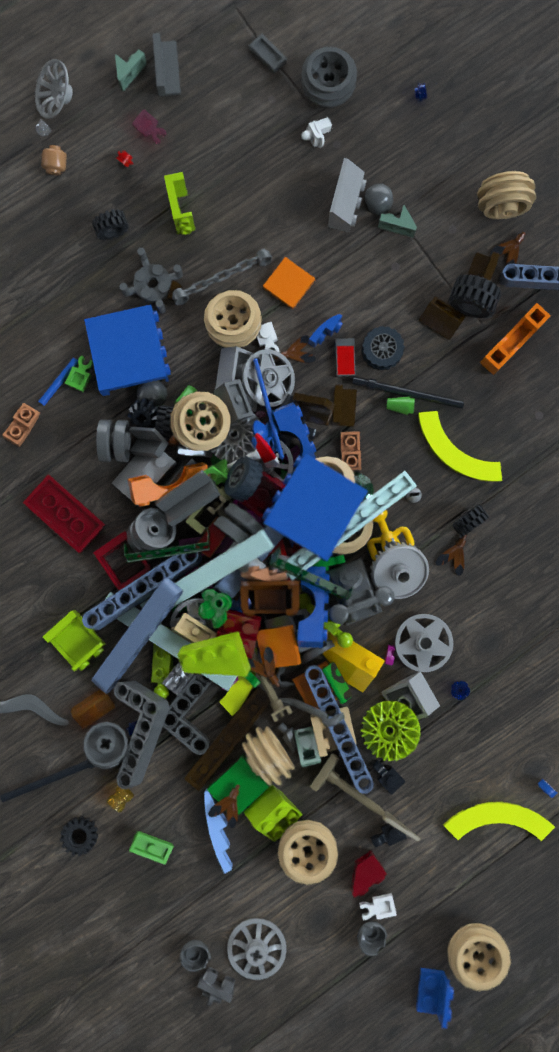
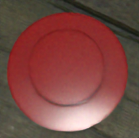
M125 150L122 153L120 151L117 152L118 156L116 159L127 168L130 164H134L131 161L133 157Z

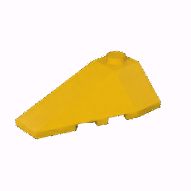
M327 630V641L332 640L335 646L322 654L330 663L334 662L346 683L364 692L377 675L385 660L354 641L348 648L341 647L337 642V637Z

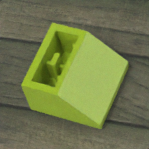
M271 785L244 811L253 827L274 842L281 838L285 830L296 823L303 815L274 785Z

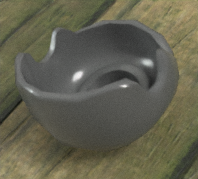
M379 183L372 185L366 190L365 203L368 206L369 212L381 215L391 209L393 194L388 186Z
M159 380L139 384L136 390L137 399L142 401V399L146 398L148 402L153 400L154 406H161L165 403L168 396L167 388Z
M376 921L363 924L359 928L357 941L364 954L376 956L380 948H385L387 933L384 926Z
M194 939L188 941L182 947L179 959L181 965L186 970L197 972L206 968L208 961L211 960L208 946L201 940Z

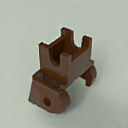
M299 581L241 582V609L243 614L247 617H255V614L286 613V616L296 615L299 611ZM286 589H292V609H286ZM249 590H255V610H249Z

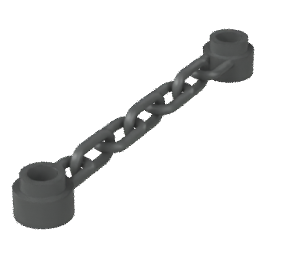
M261 249L256 253V257L241 261L236 266L228 270H222L209 279L196 282L185 290L182 288L175 289L172 293V298L176 305H183L189 300L188 295L198 293L216 282H222L237 272H243L251 268L256 263H259L260 266H266L272 261L273 257L268 250ZM247 262V267L241 269L240 265ZM224 273L225 277L219 279L218 275ZM202 283L203 287L197 290L195 286Z

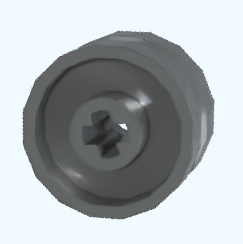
M101 419L99 421L96 446L100 462H110L113 457L117 462L127 463L129 461L131 432L128 420H117L115 425L111 420Z
M232 502L224 510L225 514L232 520L229 521L227 518L219 516L213 523L218 529L238 543L249 538L246 532L254 535L264 530L263 526L253 516Z
M149 508L143 510L131 523L127 531V541L135 553L164 549L174 540L176 526L172 527L168 524L164 511Z
M111 722L99 723L93 726L87 732L84 739V752L88 761L94 767L100 769H111L118 766L123 761L128 748L125 732L118 725ZM108 743L110 748L108 750L103 749V744Z

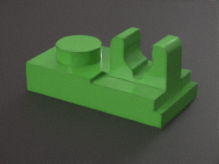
M139 831L132 840L129 852L165 865L174 846L170 842Z

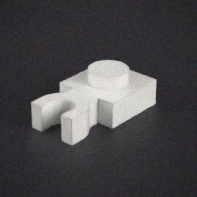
M272 322L261 325V330L257 335L259 346H265V349H274L280 353L278 346L274 344L278 339Z
M391 893L372 897L373 903H359L361 909H369L367 913L362 914L363 920H367L373 915H376L377 920L396 916Z

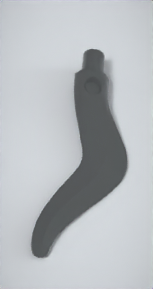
M25 694L6 701H0V713L31 710L51 723L63 726L69 724L68 720L59 717L42 700L34 695Z

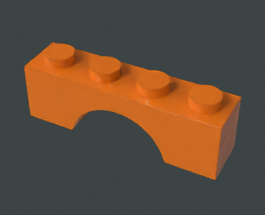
M536 303L480 363L494 375L551 315Z
M203 462L184 466L180 478L175 483L167 486L155 484L148 475L129 478L127 480L132 502L135 505L138 504V506L149 505L150 501L159 500L198 472L206 470L208 466Z

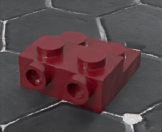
M264 471L262 472L261 482L253 495L244 502L239 501L261 518L267 508L272 509L275 504L272 499L277 491L282 492L285 487L280 479L276 476L272 478Z
M229 609L227 611V620L218 628L216 637L239 631L247 659L248 657L252 658L261 617H247L243 612Z

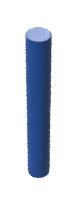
M72 358L38 402L44 406L66 380L72 367L78 365L77 359Z

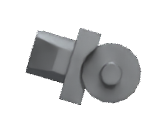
M179 662L162 684L178 696L196 673H184Z
M211 967L207 969L204 975L201 974L198 988L203 990L202 996L208 998L206 1005L211 1006L213 1001L220 1004L222 999L230 1003L233 998L235 979L225 975L223 982L220 983L216 981L218 971Z

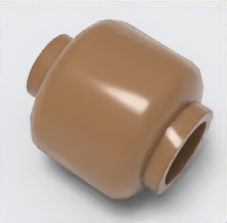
M49 145V148L42 151L41 166L46 170L47 174L60 175L66 170V153L61 150V147L56 145Z

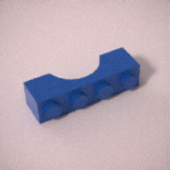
M290 403L273 410V418L280 431L292 432L297 436L300 442L299 456L302 457L306 453L316 458L314 455L317 452L313 441L309 442L307 437L310 434L306 423L302 424L300 419L303 414L299 405L295 406L294 403Z
M311 566L306 570L330 582V574H326V567ZM301 580L302 592L309 594L314 599L316 606L308 618L299 621L298 644L299 647L323 648V641H327V629H324V622H328V610H325V604H329V592Z

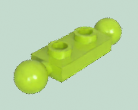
M300 594L299 608H306L312 614L315 605L312 604L311 597L308 594ZM328 618V622H324V627L337 637V642L341 647H350L353 643L352 635L348 632H343L339 628L340 624H336Z
M154 644L151 682L158 683V686L155 687L153 692L166 699L169 695V690L162 682L173 669L174 656Z

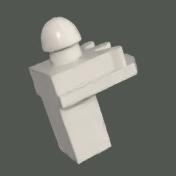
M329 118L309 123L307 130L301 135L302 139H310L313 147H323V134L330 132L332 127Z

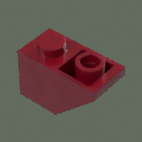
M372 850L355 861L351 892L354 898L358 895L363 896L369 891V887L373 884L381 883L385 879L384 876L387 875L385 868Z

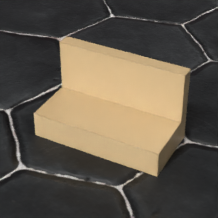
M183 613L177 624L170 629L190 643L215 638L217 634L186 613Z

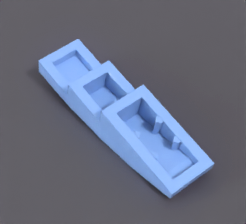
M206 788L204 792L205 812L209 834L224 873L232 870L233 865L225 851L230 846V842L223 830L228 822L223 812L216 817L208 816L209 810L217 803V800Z

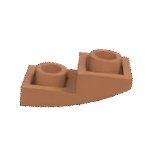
M23 403L13 416V422L3 433V438L20 447L35 425L40 412Z
M360 431L340 432L341 460L347 463L351 470H361Z
M259 565L248 567V571L241 573V577L251 581H282L287 579L286 572H278L277 569L268 570V568H260Z

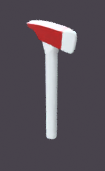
M256 433V449L246 456L253 460L262 458L267 468L279 465V461L269 444L259 433ZM237 460L227 464V473Z

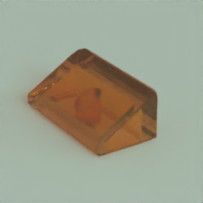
M99 689L71 709L72 717L84 729L114 709L115 705L109 695Z

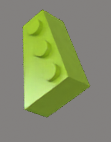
M239 631L184 645L177 654L184 673L247 677L250 670Z

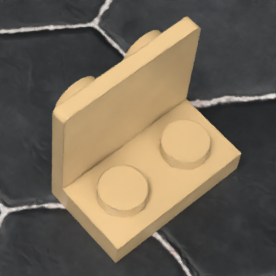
M348 707L339 708L341 713H344V720L356 743ZM335 709L325 712L328 715L334 714ZM310 715L319 756H326L327 752L338 750L329 728L322 723L320 718ZM341 723L333 727V731L336 733H340L344 729ZM348 741L342 744V748L352 746V743Z

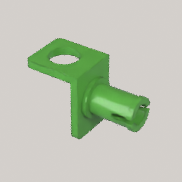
M225 459L204 470L206 474L211 473V478L215 481L216 486L220 483L224 484L227 480V460Z

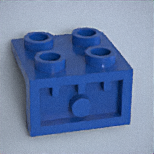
M420 968L416 1010L417 1012L437 1014L442 1028H447V1021L450 1022L451 1020L449 1002L453 1000L454 994L450 980L447 979L444 971Z

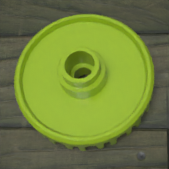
M398 701L380 702L367 711V715L363 717L364 721L361 723L363 724V729H361L363 735L361 736L365 738L366 742H364V745L367 744V749L372 751V755L376 754L377 758H383L384 761H397L410 755L417 747L420 739L419 721L415 713L405 704Z

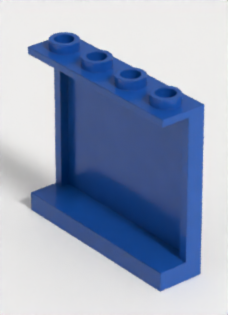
M152 305L84 319L98 389L102 396L110 395L112 390L161 379L169 382L168 375H171L169 364H165L164 357H167L165 346H161L160 340L163 339L161 328H157L156 323L159 322L157 310H153Z
M305 453L302 457H297L293 464L295 470L292 475L288 473L283 481L285 487L282 492L278 490L272 499L275 502L272 509L267 508L263 514V525L269 526L314 553L319 559L328 561L368 491Z

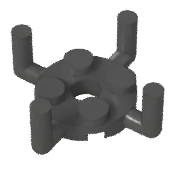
M139 248L137 252L143 267L136 271L134 275V286L128 288L125 283H121L120 290L125 297L137 294L141 299L149 303H156L158 311L164 313L166 309L163 300L168 296L172 280L183 277L181 266L175 265L173 268L174 273L169 274L161 265L150 264L145 249ZM150 280L158 281V285L155 288L148 287Z

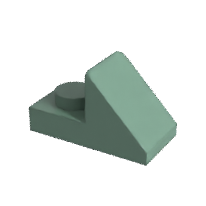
M139 49L129 57L127 63L115 55L117 79L123 91L147 65L145 54Z
M403 205L400 218L389 213L381 214L378 228L413 238L417 226L405 205Z
M313 726L294 730L301 767L321 763Z

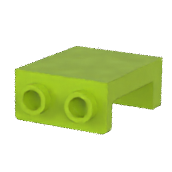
M183 172L165 175L164 179L177 234H190L192 231H195L192 212L181 214L177 200L179 197L188 196Z
M76 610L69 612L43 638L54 645L72 666L71 669L73 671H82L90 664L88 661L93 656L97 658L103 653V647L106 643L94 630L83 625V617Z

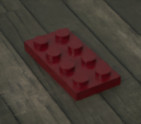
M49 474L23 502L80 554L106 526Z

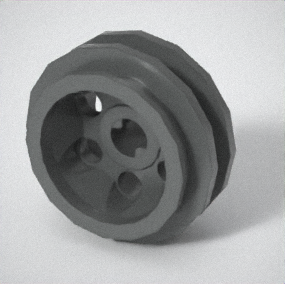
M323 47L307 56L302 66L301 85L304 94L311 102L321 107H335L346 102L356 87L357 68L354 60L347 52L337 47ZM314 74L318 75L317 79L313 78ZM344 78L345 81L341 83L339 80Z

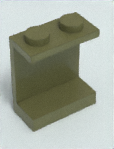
M224 487L218 488L219 494L227 500L226 502H232L231 497L225 494ZM211 502L192 513L186 520V523L202 536L207 529L196 520Z

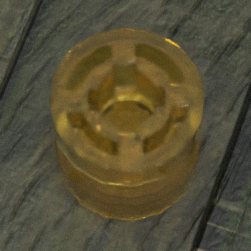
M117 786L115 789L116 793L109 796L107 803L114 810L122 812L126 807V802H130L134 794L129 789L123 790Z

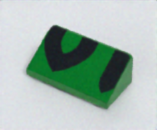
M334 662L323 667L322 672L340 703L344 704L352 697V693Z

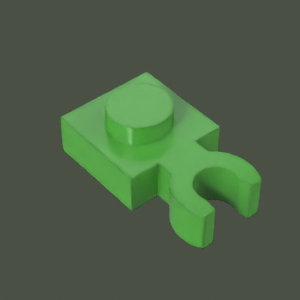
M80 356L78 359L79 367H72L65 382L66 385L81 392H84L91 378V374L87 373V371L91 370L94 366L92 360L87 365H83L85 360L83 356Z

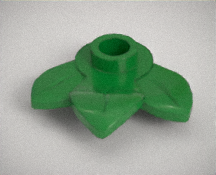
M207 589L201 593L204 602L199 606L198 615L203 619L211 618L213 627L219 628L227 620V611L232 606V599L225 593H217L214 589Z

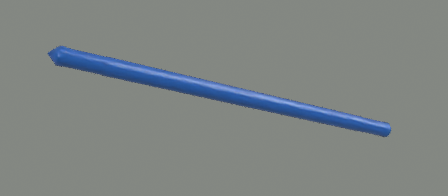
M254 358L253 362L279 458L283 460L284 455L258 359Z

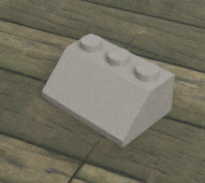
M347 158L343 160L329 213L328 227L349 232L351 226H355L357 215L354 214L355 209L360 208L362 198L359 197L360 191L364 192L367 180H363L365 172Z
M237 346L222 348L215 389L225 382L240 379L243 386V367L247 359L254 353ZM259 355L258 357H256V359H258L259 365H260V357H261L260 355ZM253 361L251 362L249 367H255ZM247 378L249 387L254 394L256 383ZM245 391L252 412H256L257 403Z
M164 451L160 458L134 456L112 484L132 500L127 479L148 475L155 484L160 485L176 467L177 463Z

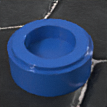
M544 779L540 780L538 786L549 797L553 798L557 792Z

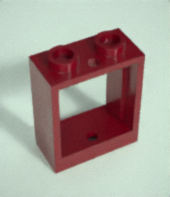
M127 531L122 532L93 552L119 591L153 569L148 560H142L141 562L145 569L124 583L121 582L105 557L128 542Z

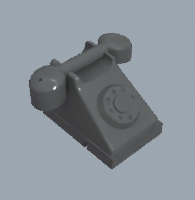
M362 558L326 571V574H330L331 583L346 590L353 587L351 598L347 601L346 597L342 599L335 596L338 604L332 606L328 614L330 620L336 624L345 622L347 626L383 612L381 606H389L394 601L395 595L391 588L384 586L374 591Z

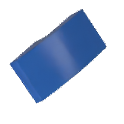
M335 315L318 327L309 338V345L315 348L317 344H322L326 334L332 336L334 332L338 333L343 325L341 323L342 315Z

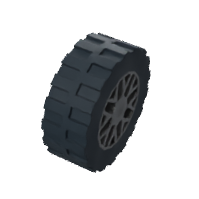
M379 326V328H374L371 332L369 331L362 344L364 361L369 366H372L373 369L381 371L395 367L401 360L405 348L401 334L388 326Z
M248 456L240 457L228 472L227 480L224 483L225 494L241 502L248 500L261 482L262 465Z

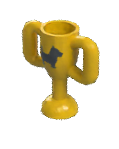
M387 510L373 519V522H378L382 532L381 537L372 538L367 543L368 551L374 561H376L375 555H378L375 543H381L382 550L385 551V546L389 548L390 544L396 546V542L400 543L397 538L400 533H403L407 545L410 543L413 546L415 542L407 527L402 526L393 532L389 531L385 522L388 514Z

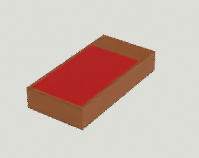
M218 516L215 517L208 527L211 545H209L210 550L201 551L210 559L227 536L213 524ZM207 530L198 543L208 542Z

